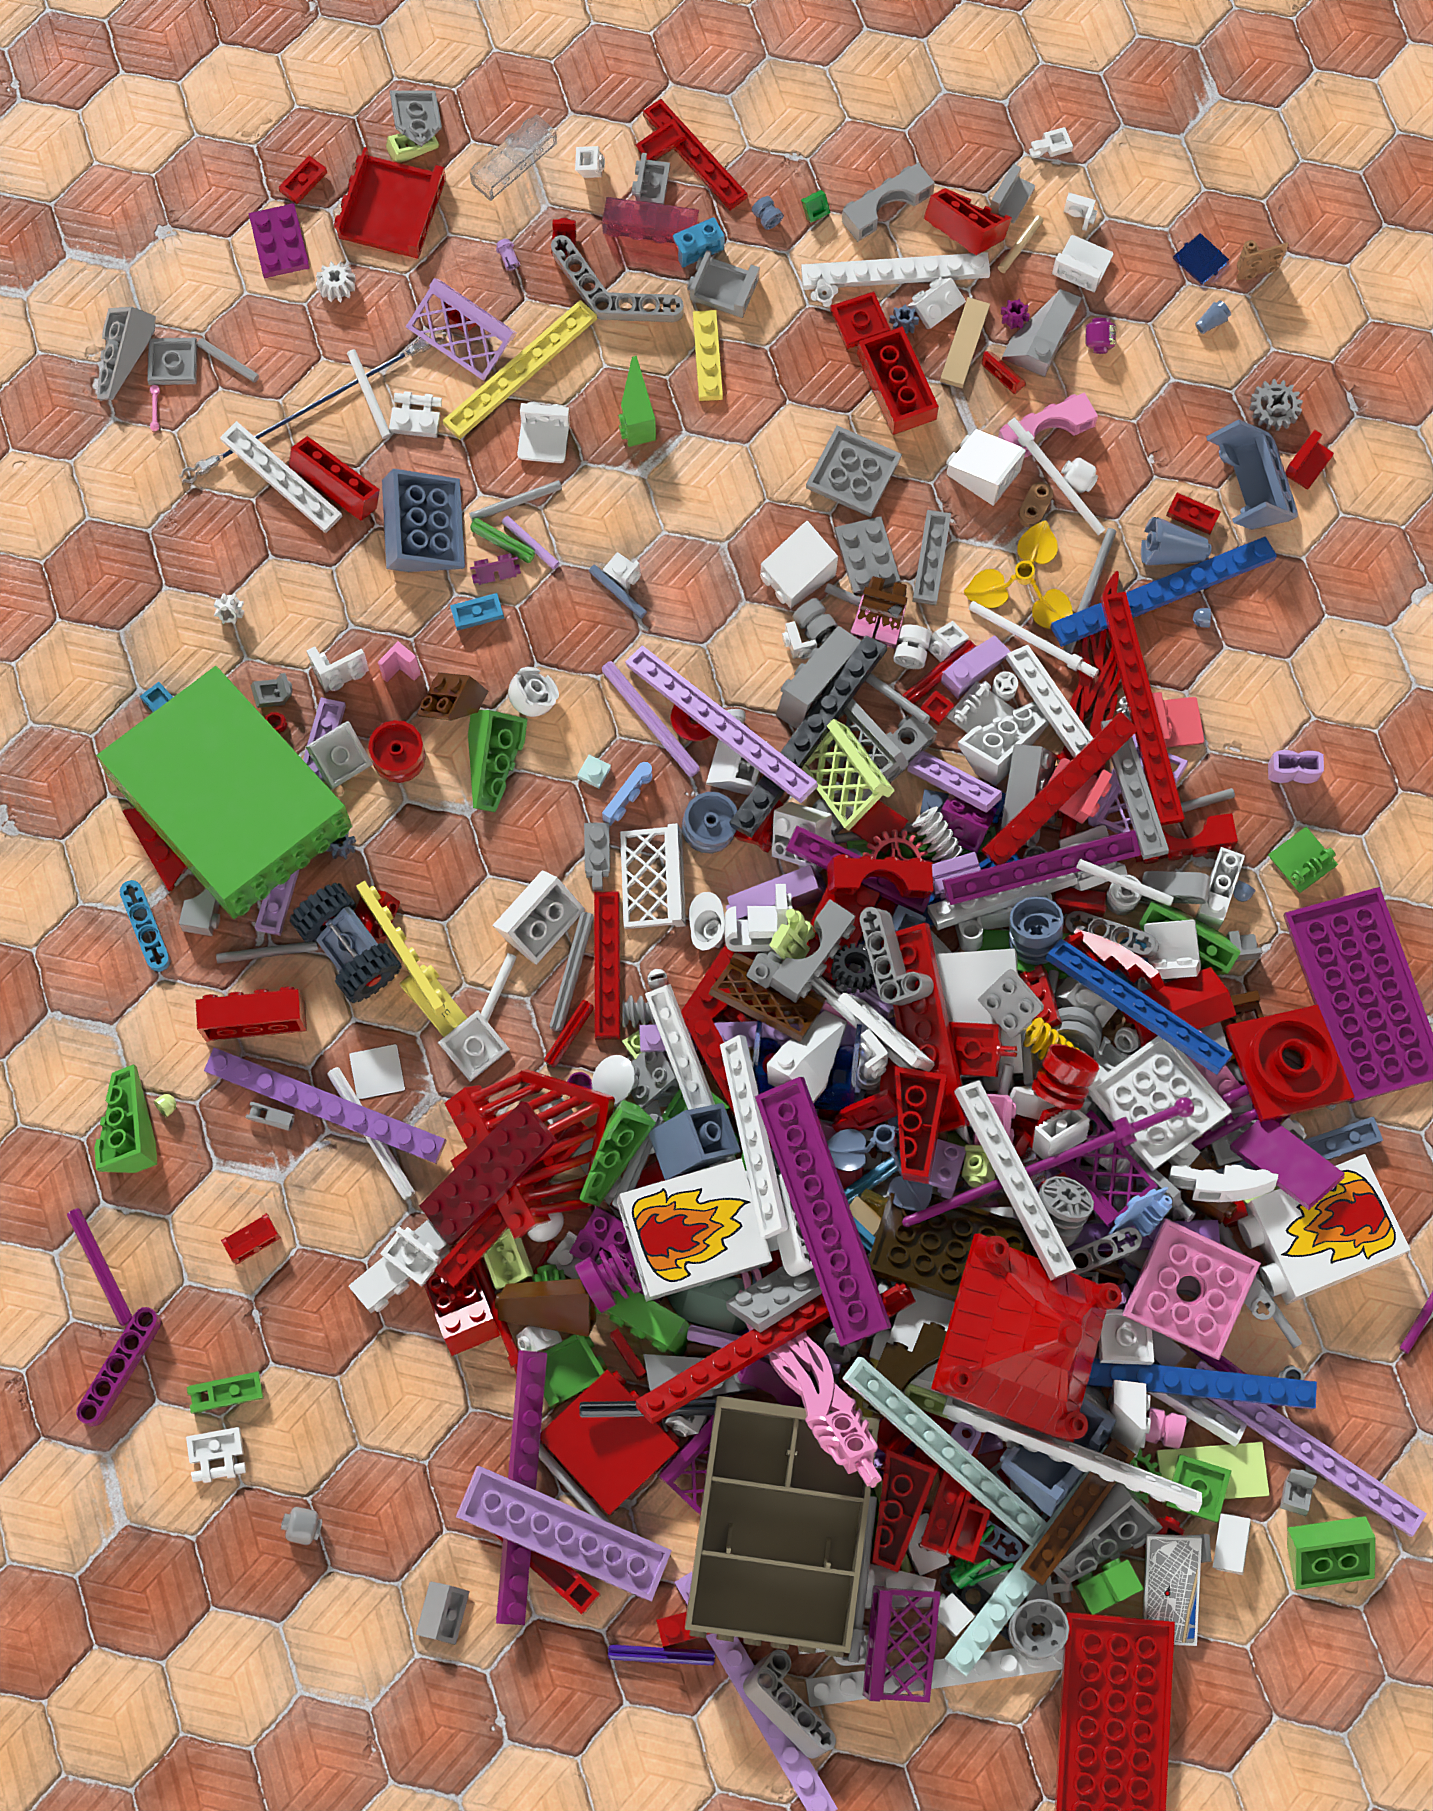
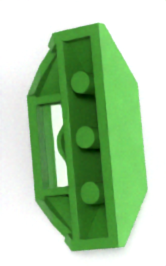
M1153 901L1150 903L1139 922L1143 932H1145L1144 926L1147 923L1195 920L1201 970L1211 967L1216 975H1225L1230 972L1241 951L1221 932L1178 908Z

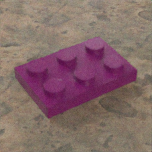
M294 203L248 213L264 279L310 268Z

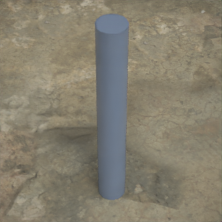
M595 564L591 566L589 572L640 619L647 614V611L600 568Z

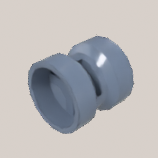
M770 196L762 197L752 207L753 214L761 219V224L766 230L778 225L784 217L780 209L775 208L774 201Z

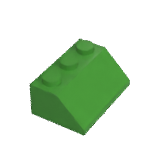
M1366 1516L1287 1527V1549L1296 1590L1375 1579L1376 1537Z

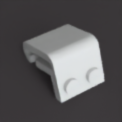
M775 884V906H747L748 919L737 920L736 906L729 908L725 912V943L729 950L734 952L774 951L769 944L781 924L787 925L786 911L792 909L791 893H786V884Z

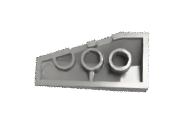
M1060 289L1023 325L1022 329L1020 328L1011 337L1002 360L1045 377L1082 298Z
M134 307L108 308L102 333V339L106 340L105 350L101 351L100 356L104 360V367L99 372L97 399H114L155 331L156 316Z

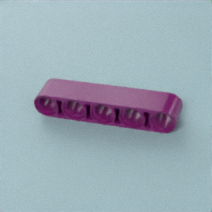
M149 1307L138 1309L128 1323L77 1407L76 1415L82 1423L93 1427L100 1425L104 1421L160 1329L161 1318L153 1309ZM151 1314L153 1316L152 1324L148 1327H143V1317ZM137 1337L139 1339L138 1347L134 1350H129V1340ZM123 1360L125 1362L124 1370L120 1373H115L113 1368L115 1363ZM109 1383L111 1386L110 1393L101 1397L99 1394L100 1387ZM90 1407H95L97 1410L96 1416L91 1420H87L85 1417L86 1410Z

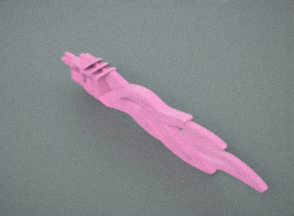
M759 1269L751 1270L756 1282L762 1279ZM744 1272L740 1275L744 1289H747L751 1286L748 1272ZM746 1323V1325H747L749 1331H751V1330L754 1329L753 1327H751L750 1325H748V1324ZM805 1331L768 1354L770 1356V1363L775 1371L792 1390L801 1396L807 1415L805 1421L821 1448L832 1455L837 1464L843 1465L848 1474L858 1471L867 1487L871 1486L873 1488L877 1486V1483L882 1478L873 1465L874 1452L877 1451L878 1446L868 1431L869 1422L867 1419L864 1422L862 1421L863 1413L860 1408L858 1411L855 1410L856 1401L854 1398L851 1399L834 1383L832 1369L823 1350L808 1337ZM811 1368L818 1383L819 1394H817L812 1380L805 1370L810 1372Z

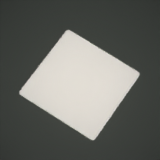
M396 1044L349 1054L358 1099L405 1090Z

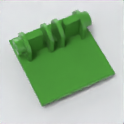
M1307 827L1268 854L1269 858L1299 893L1338 865L1333 858L1336 856L1332 848L1325 849Z

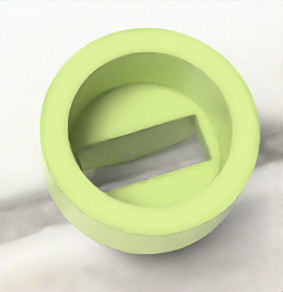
M164 1094L154 1101L156 1108L165 1117L169 1116L176 1109V1101L169 1094Z

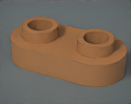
M1037 482L1031 486L1019 512V521L1025 527L1031 528L1035 524L1042 522L1053 498V489L1049 484ZM1038 491H1044L1045 495H1039ZM1029 510H1032V511H1034L1036 514H1035V515H1030V514L1028 513V511H1029Z

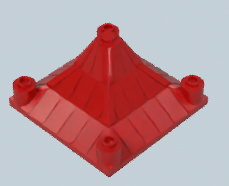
M980 1233L974 1234L931 1389L1059 1440L1073 1443L1074 1439L1083 1437L1088 1430L1087 1418L1080 1412V1408L1083 1403L1086 1385L1088 1384L1106 1312L1120 1305L1122 1301L1121 1290L1114 1283L1098 1284L1072 1272L1050 1280L1040 1259L1009 1247L1007 1241L1001 1236L987 1237Z

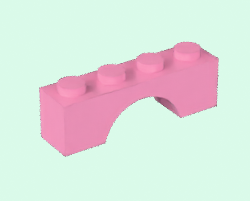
M1084 392L1080 395L1073 394L1057 405L1050 404L1037 414L1030 413L1019 423L1033 437L1047 428H1061L1075 436L1095 427L1098 415ZM1008 424L1001 428L998 435L999 439L1025 449L1024 458L1032 455L1026 446L1023 447L1019 443V437Z

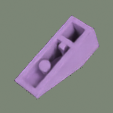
M994 635L961 656L943 671L941 683L959 699L976 681L979 682L1006 659L1007 653L1011 651Z

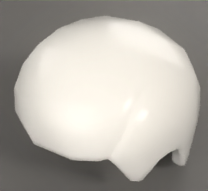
M562 1213L548 1214L551 1221L537 1225L528 1232V1236L536 1242H545L556 1237L564 1224Z

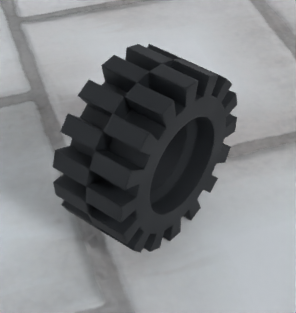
M851 943L849 948L847 945H844L842 950L839 948L834 957L831 967L833 981L837 980L836 985L838 987L844 985L843 990L846 992L848 988H851V993H856L857 989L862 993L865 991V988L869 990L875 983L868 951L863 949L864 945L859 944L858 948H855V943ZM846 964H858L865 972L854 973L847 969Z

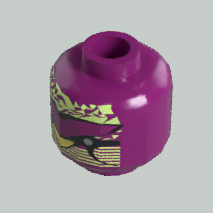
M1093 318L1092 322L1086 325V346L1093 349L1095 354H1106L1108 349L1115 347L1116 325L1111 322V319Z

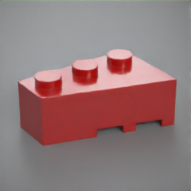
M947 188L932 194L924 219L931 223L933 227L948 235L950 239L961 244L970 253L977 256L1004 241L1012 217L1005 214L1003 218L991 213L992 208L985 206L984 209L971 204L972 199Z

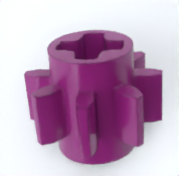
M1020 299L1012 302L1008 300L1007 308H1001L1002 324L1006 323L1011 330L1018 327L1022 329L1024 321L1028 322L1030 314L1027 313L1029 305H1024L1020 302Z

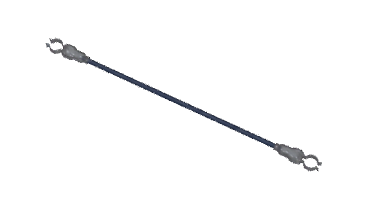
M443 330L435 331V333H442ZM443 333L442 339L436 342L441 344L444 340V337H447V334ZM421 337L418 338L415 343L408 346L400 355L367 372V378L404 357L407 358L419 352L427 351L431 348V344ZM358 379L349 382L256 434L254 437L259 439L358 384ZM228 450L223 454L220 453L207 459H202L195 464L194 468H184L181 475L178 476L181 479L186 471L197 470L194 478L182 480L183 484L185 482L192 483L196 480L197 475L202 476L209 473L225 457L234 452Z

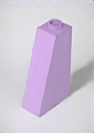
M808 865L728 896L729 905L726 906V909L728 910L736 906L737 920L748 919L747 906H775V884H786V893H791L792 909L821 901L826 885L822 874L812 865Z

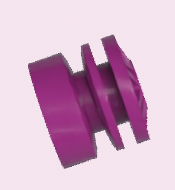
M615 1243L608 1246L612 1258L609 1259L603 1249L599 1251L602 1261L600 1265H597L591 1257L575 1265V1269L585 1289L601 1313L617 1305L614 1292L617 1290L625 1299L630 1297L625 1287L626 1285H629L635 1294L641 1291L635 1269L626 1254Z

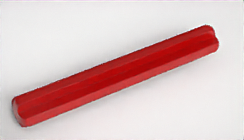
M967 640L902 696L911 703H916L942 680L943 671L961 656L974 649L976 645L971 640Z

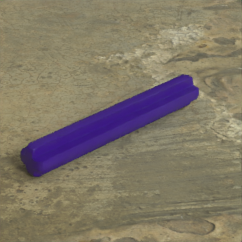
M610 1645L608 1648V1658L621 1661L712 1666L715 1663V1652L713 1650Z

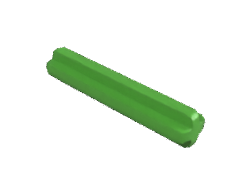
M478 518L474 519L471 523L470 530L527 563L534 559L535 551Z

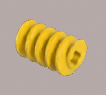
M1036 1018L1025 1032L1023 1046L1029 1047L1032 1045L1030 1051L1034 1054L1040 1050L1038 1054L1040 1060H1043L1051 1044H1062L1076 1048L1071 1042L1066 1041L1064 1036L1059 1035L1057 1030L1051 1029L1048 1023H1044L1042 1018Z

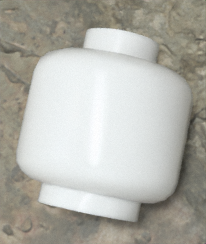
M1080 457L1076 458L1073 462L1068 460L1061 471L1064 474V479L1079 494L1085 491L1089 492L1098 479L1096 467Z

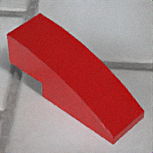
M966 1490L947 1553L974 1563L991 1511L968 1490Z

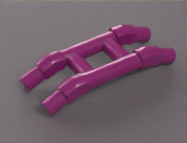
M1246 1084L1224 1094L1221 1098L1227 1105H1230L1248 1095L1249 1092ZM1256 1110L1248 1111L1235 1119L1230 1113L1223 1119L1225 1125L1214 1131L1209 1129L1202 1134L1203 1137L1190 1144L1197 1150H1202L1213 1142L1258 1119Z

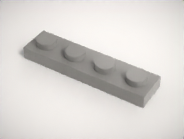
M927 510L912 602L930 605L937 604L951 513Z

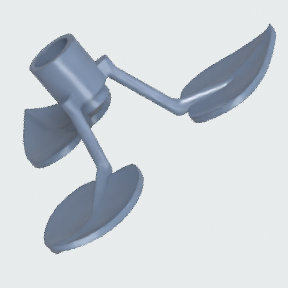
M898 1115L888 1119L889 1125L883 1124L875 1129L874 1137L870 1139L871 1142L867 1147L864 1135L854 1129L842 1130L827 1141L835 1167L847 1172L862 1168L866 1162L864 1153H869L875 1144L881 1151L890 1152L901 1175L894 1178L889 1185V1194L890 1192L895 1193L893 1203L901 1209L904 1208L905 1210L917 1212L928 1207L932 1197V1185L903 1180L901 1163L894 1149L897 1145L895 1134H899Z

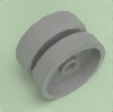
M1065 1007L1059 1009L1062 1024L1051 1029L1057 1030L1059 1035L1066 1038V1041L1071 1042L1074 1047L1079 1048L1080 1051L1083 1050L1096 1061L1098 1059L1103 1028L1099 1019L1092 1012L1083 1008Z

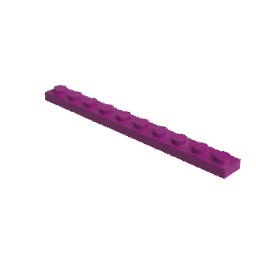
M520 1350L518 1354L508 1479L536 1491L547 1353ZM503 1538L496 1624L525 1625L531 1550Z

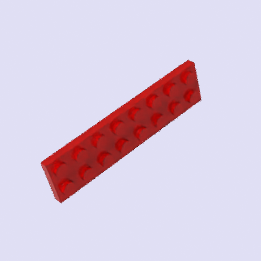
M922 923L896 931V936L906 973L916 972L928 975L934 983L933 991L929 996L903 1006L893 1005L898 1031L934 1062V1067L929 1072L947 1075L948 1085L939 1133L969 1126L970 1123L954 1093L957 1088L962 1087L930 926L928 923ZM884 939L881 941V948L884 947ZM890 964L887 966L886 969L887 974L890 972L891 969ZM919 979L917 980V982H916V984H915V989H916V990H917V989L919 988V986H920V981H919ZM897 988L893 991V998L897 996Z

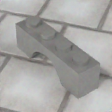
M919 163L912 167L907 166L896 177L886 179L880 187L867 191L862 198L855 202H849L842 210L841 222L859 242L877 230V212L882 206L894 201H902L916 206L933 194L935 182Z
M207 889L194 898L184 900L179 925L183 932L213 936L214 929H218L220 922L218 910L220 904Z
M829 900L815 918L813 926L820 940L819 949L813 955L803 959L786 957L772 976L770 986L794 1003L797 1002L800 996L805 998L812 988L811 981L814 977L818 979L821 977L827 967L825 962L829 957L834 959L837 951L841 948L839 943L843 938L848 939L855 930V926H853L855 916L832 900Z

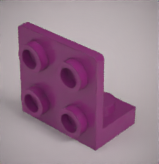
M950 794L940 811L943 815L941 821L947 822L948 826L946 829L952 830V837L957 839V845L977 854L998 809L992 807L986 813Z

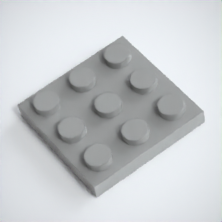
M837 425L806 483V489L871 517L901 460L902 454Z

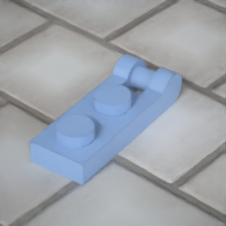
M642 762L636 767L602 812L603 821L609 822L610 826L615 820L620 821L626 812L625 807L629 801L634 802L641 791L639 788L642 784H647L652 780V766L648 762Z

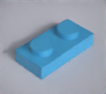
M497 593L450 605L457 631L504 618Z

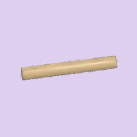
M1035 216L998 266L1000 272L1005 273L1043 223L1044 220L1041 216Z

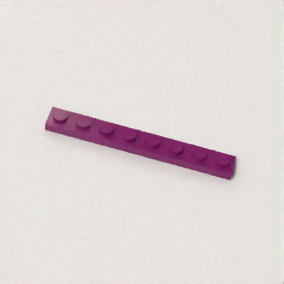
M1131 830L944 879L942 882L947 904L954 905L1082 871L1077 869L1080 859L1101 866L1141 854L1136 832Z

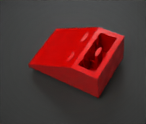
M474 1268L471 1269L455 1289L438 1274L429 1277L425 1282L424 1288L451 1356L500 1336Z

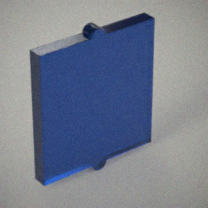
M1201 233L1189 243L1186 242L1184 247L1173 256V259L1201 285L1213 275L1216 276L1218 271L1229 262V259Z

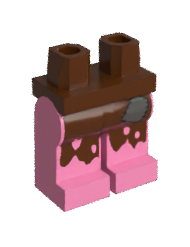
M872 576L868 587L864 588L851 634L860 640H863L865 635L873 638L879 618L881 620L875 640L885 644L887 647L896 649L907 605V585L894 582L892 593L884 592L882 590L885 579Z

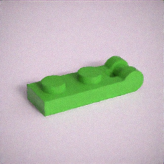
M259 1371L187 1387V1394L191 1396L192 1402L190 1405L191 1414L264 1399ZM208 1392L209 1401L202 1402L201 1394Z

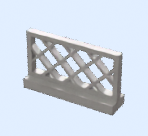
M852 698L839 718L845 714L847 716L846 726L851 731H861L858 741L862 747L874 746L873 753L868 755L875 764L877 760H887L889 762L884 768L879 769L886 777L897 767L901 770L906 768L909 762L902 751ZM835 741L830 742L827 752H830L831 747H835ZM846 756L840 757L838 768H843L844 761H847ZM833 757L826 758L832 766ZM858 772L852 773L850 785L856 784L857 776H859ZM839 773V775L844 779L845 773ZM863 789V795L870 789Z

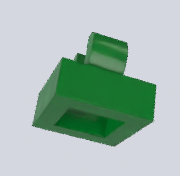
M822 190L801 199L806 220L810 223L831 213L826 194Z

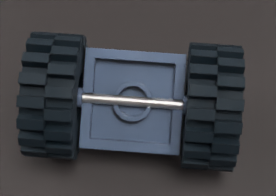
M333 883L331 886L330 884L326 885L324 889L320 888L314 895L308 896L306 901H302L299 904L300 907L295 908L294 913L291 914L290 923L302 939L307 943L317 941L339 970L340 974L336 975L335 983L350 1002H361L364 998H369L373 993L376 994L380 988H384L388 985L389 981L395 978L394 975L400 972L399 969L402 968V964L386 943L378 944L354 913L356 903L341 883Z

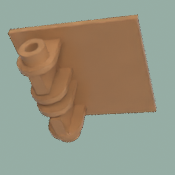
M1246 241L1237 262L1239 272L1236 281L1242 279L1250 280L1258 274L1276 271L1282 263L1289 243L1286 242L1260 251L1255 241Z

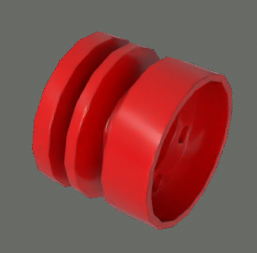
M1051 1044L1042 1061L1044 1068L1038 1070L1037 1077L1031 1085L1032 1090L1040 1098L1054 1106L1067 1110H1080L1084 1105V1098L1089 1093L1087 1086L1093 1084L1098 1074L1099 1064L1092 1057L1076 1048L1062 1044Z

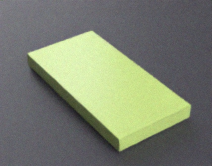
M1262 1442L1237 1444L1236 1447L1229 1444L1156 1451L1157 1463L1159 1464L1158 1472L1162 1473L1160 1477L1172 1481L1178 1455L1181 1454L1232 1470L1224 1500L1269 1496Z

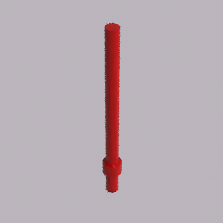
M480 1259L473 1268L509 1355L507 1357L511 1368H514L517 1375L519 1352L507 1322L498 1320V1309H495L496 1295Z

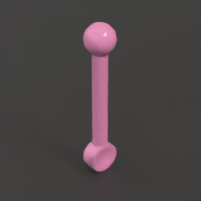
M152 385L150 387V392L153 395L152 423L150 428L153 431H157L159 429V424L157 423V395L160 393V389L157 385Z

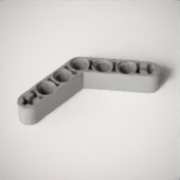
M559 235L552 240L551 250L555 261L586 305L597 315L598 319L677 322L683 317V301L677 295L607 292L567 236ZM559 247H562L563 249L566 248L568 255L567 259L564 252L562 250H558ZM578 264L582 268L578 272H572L570 267ZM587 283H592L595 285V288L591 291H586L583 289V286ZM600 302H605L609 305L605 310H599L596 306ZM623 303H629L632 305V308L628 311H623L620 309V306ZM646 304H653L656 308L652 312H647L643 307ZM660 304H663V312H660ZM671 305H676L675 312H670Z
M1128 1227L1069 1252L1072 1261L1075 1256L1080 1254L1088 1259V1265L1085 1268L1076 1267L1072 1273L1081 1276L1134 1253L1141 1245V1234L1135 1228ZM1125 1234H1128L1130 1237L1135 1236L1136 1240L1133 1243V1247H1130L1129 1244H1124L1120 1246L1122 1252L1118 1253L1117 1245L1113 1239L1116 1238L1118 1244L1125 1240ZM1102 1244H1107L1112 1248L1113 1253L1110 1257L1103 1258L1098 1254V1247Z

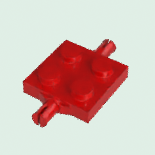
M949 1022L960 1075L998 1077L1001 1056H1017L1016 1052H1007L1017 1051V1046H1002V1028L999 1024Z

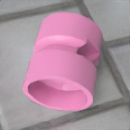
M1150 1407L1149 1411L1146 1412V1417H1150L1151 1420L1149 1434L1146 1433L1145 1441L1156 1444L1160 1440L1164 1446L1179 1449L1185 1432L1186 1416L1174 1412L1166 1415L1164 1410Z

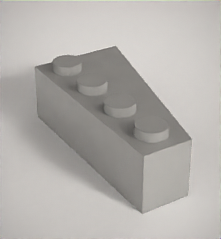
M840 626L832 633L829 631L824 636L820 648L815 647L808 656V662L806 664L801 663L794 673L795 677L792 680L787 679L781 687L780 691L783 693L776 716L795 729H798L806 718L807 713L817 703L861 640Z
M1014 744L1001 830L1047 785L1054 772L1057 760L1055 753L1040 746ZM1040 829L1022 848L1036 846L1040 839Z
M644 1354L650 1391L705 1358ZM738 1373L693 1400L716 1399L717 1396H734L755 1392L757 1388L741 1383L737 1377Z

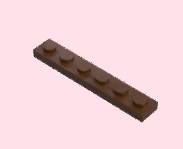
M1115 1438L1111 1440L1102 1453L1126 1464H1130L1136 1455ZM1089 1471L1020 1570L1043 1586L1117 1481H1106L1099 1474Z

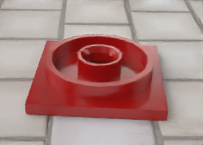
M1318 1004L1230 1024L1224 1028L1260 1122L1351 1101L1355 1098ZM1285 1049H1292L1299 1053L1301 1063L1304 1065L1303 1068L1292 1069L1287 1066L1282 1057L1283 1051Z

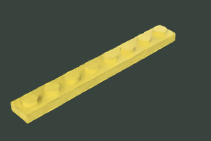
M579 300L443 419V424L459 440L463 438L595 322L597 315L585 303Z

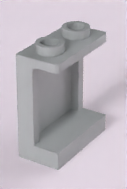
M706 250L704 257H699L696 276H691L687 290H690V300L743 318L759 281L760 267L750 265L749 270H745L713 259L711 251Z

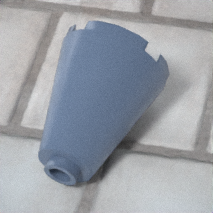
M1152 517L1148 521L1144 532L1148 533V536L1141 543L1142 563L1149 566L1200 563L1209 558L1211 544L1208 543L1207 538L1159 517Z

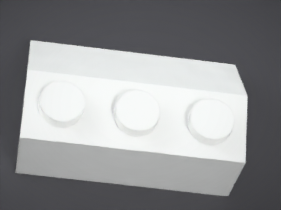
M542 870L492 926L509 944L537 965L586 909L558 877Z

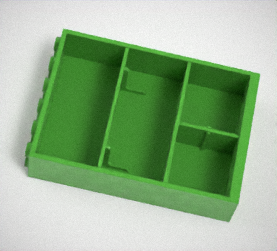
M214 666L96 755L107 777L233 920L238 916L246 914L254 903L265 899L272 889L277 885L287 882L295 871L306 867L313 857L318 853H324L331 843L338 838L346 836L352 828L345 805L217 666Z

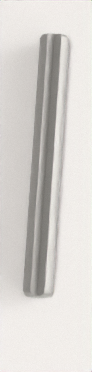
M588 912L580 914L549 1025L550 1029L556 1032H562L594 921V915Z

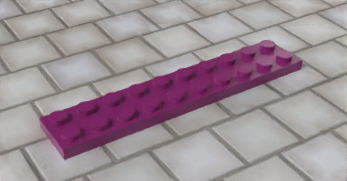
M795 1078L755 1096L840 1346L845 1347L892 1328L805 1078Z

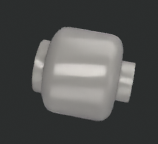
M294 1507L290 1514H284L281 1530H285V1538L288 1541L309 1545L313 1540L317 1541L322 1519H319L318 1513L314 1510Z

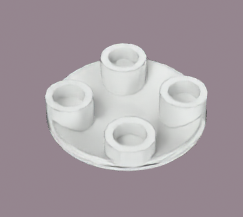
M613 1055L604 1059L597 1066L593 1074L592 1090L613 1096L615 1098L614 1107L619 1105L622 1100L628 1097L632 1089L637 1087L639 1082L632 1063L626 1057L620 1055Z

